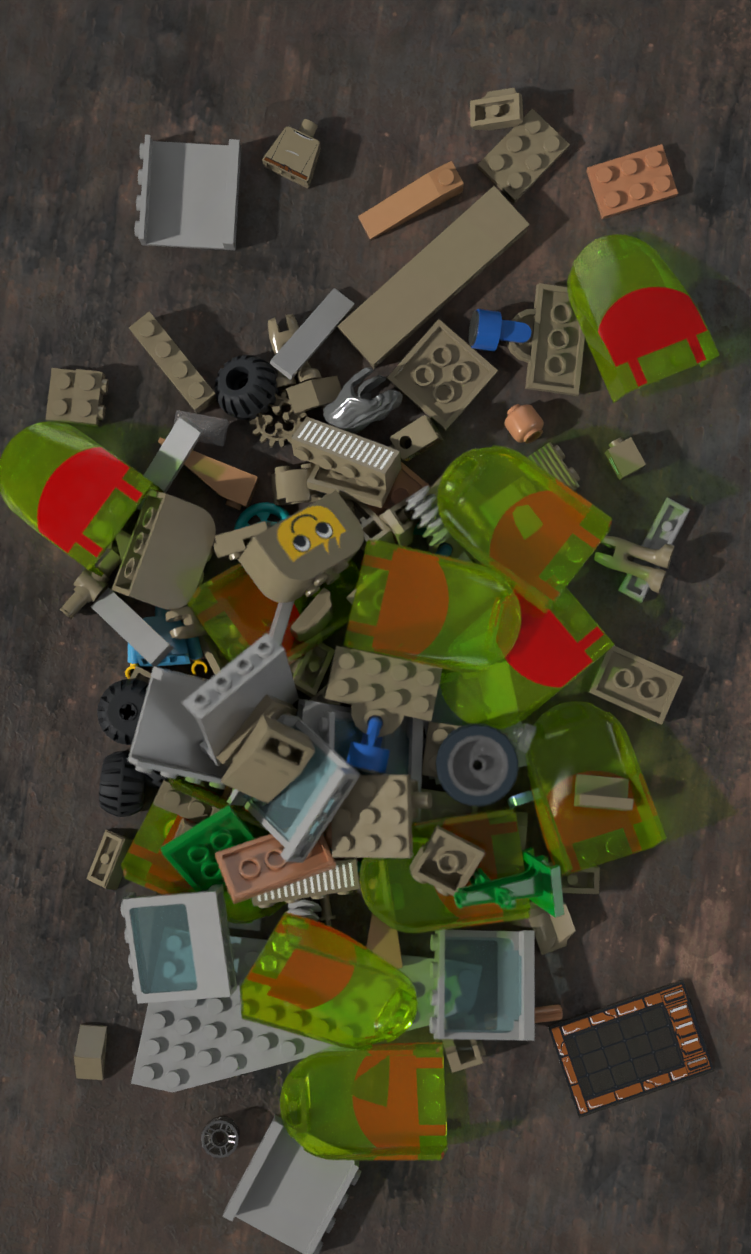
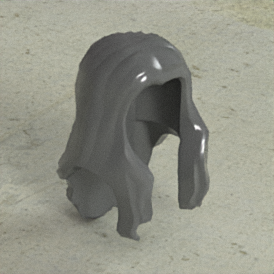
M366 367L354 374L346 382L335 401L325 406L323 409L324 421L328 425L356 434L372 422L384 420L392 410L400 406L403 394L398 391L388 390L372 399L371 391L386 380V377L381 375L364 381L359 386L357 394H355L353 387L374 372L371 367Z

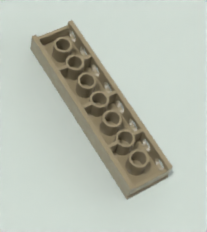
M493 186L337 326L339 331L346 336L370 365L376 368L523 236L530 224L500 191Z

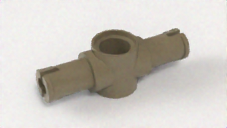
M111 549L97 567L93 566L92 569L90 567L86 568L74 582L75 588L73 590L75 592L60 610L72 620L87 602H95L109 587V576L122 562L121 557Z

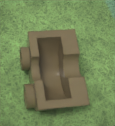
M302 464L301 469L291 470L290 466L275 468V473L271 475L273 503L275 506L312 503L320 500L325 495L323 492L308 489L307 480L316 464Z
M467 1011L444 1018V1029H478L474 1015H468ZM442 1039L452 1073L483 1063L481 1057L485 1056L486 1053L482 1040Z

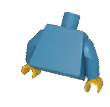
M155 606V617H145L143 620L173 647L171 652L158 666L191 664L190 659L194 661L192 673L196 676L194 668L197 664H202L206 674L207 664L201 660L203 653L199 637L189 639L172 638L169 631L185 626L184 623H182V620L166 622V613L170 610ZM128 643V663H130V667L126 669L125 676L130 679L131 669H135L136 666L142 668L152 667V665Z

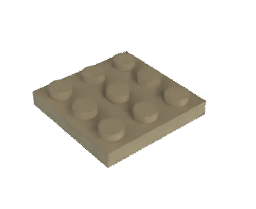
M438 319L391 372L387 380L446 431L497 374L498 370Z
M410 775L359 776L332 818V857H413Z

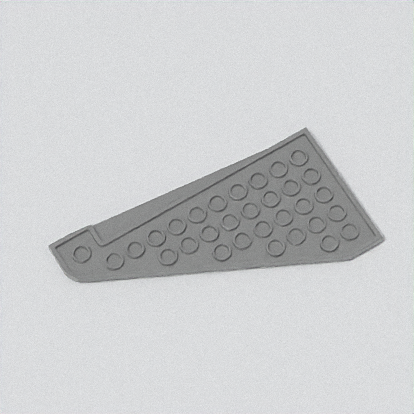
M166 925L151 993L197 989L190 930ZM230 936L237 983L236 991L231 997L148 1003L131 1084L168 1092H177L428 1026L430 1017H434V1006L430 1005V990L434 989V978L430 977V964L434 962V957L401 954L402 969L370 973V968L364 969L362 952L367 951L354 949L355 966L352 976L345 987L330 1000L318 1006L301 1010L283 1000L266 995L271 986L270 984L247 978L251 970L277 977L288 959L287 956L276 949L275 944L277 941ZM445 959L444 1018L464 1011L468 1012L473 1007L482 965Z

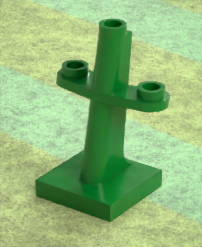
M532 847L522 850L523 873L490 880L481 868H476L469 879L471 885L458 888V892L454 893L455 903L459 908L495 903L501 908L514 909L516 906L515 900L528 898L553 917L564 915L560 866L556 864L550 867L548 858L544 855L535 857Z

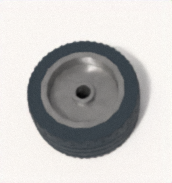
M473 723L455 729L444 739L437 753L436 770L441 785L452 798L466 805L485 806L497 802L510 791L518 774V756L514 745L504 733L490 725ZM475 760H480L483 763V766L479 767L480 770H475L472 767V763Z

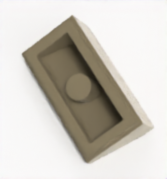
M105 830L86 879L105 889L117 890L132 854L129 851L133 843L136 842L115 832Z

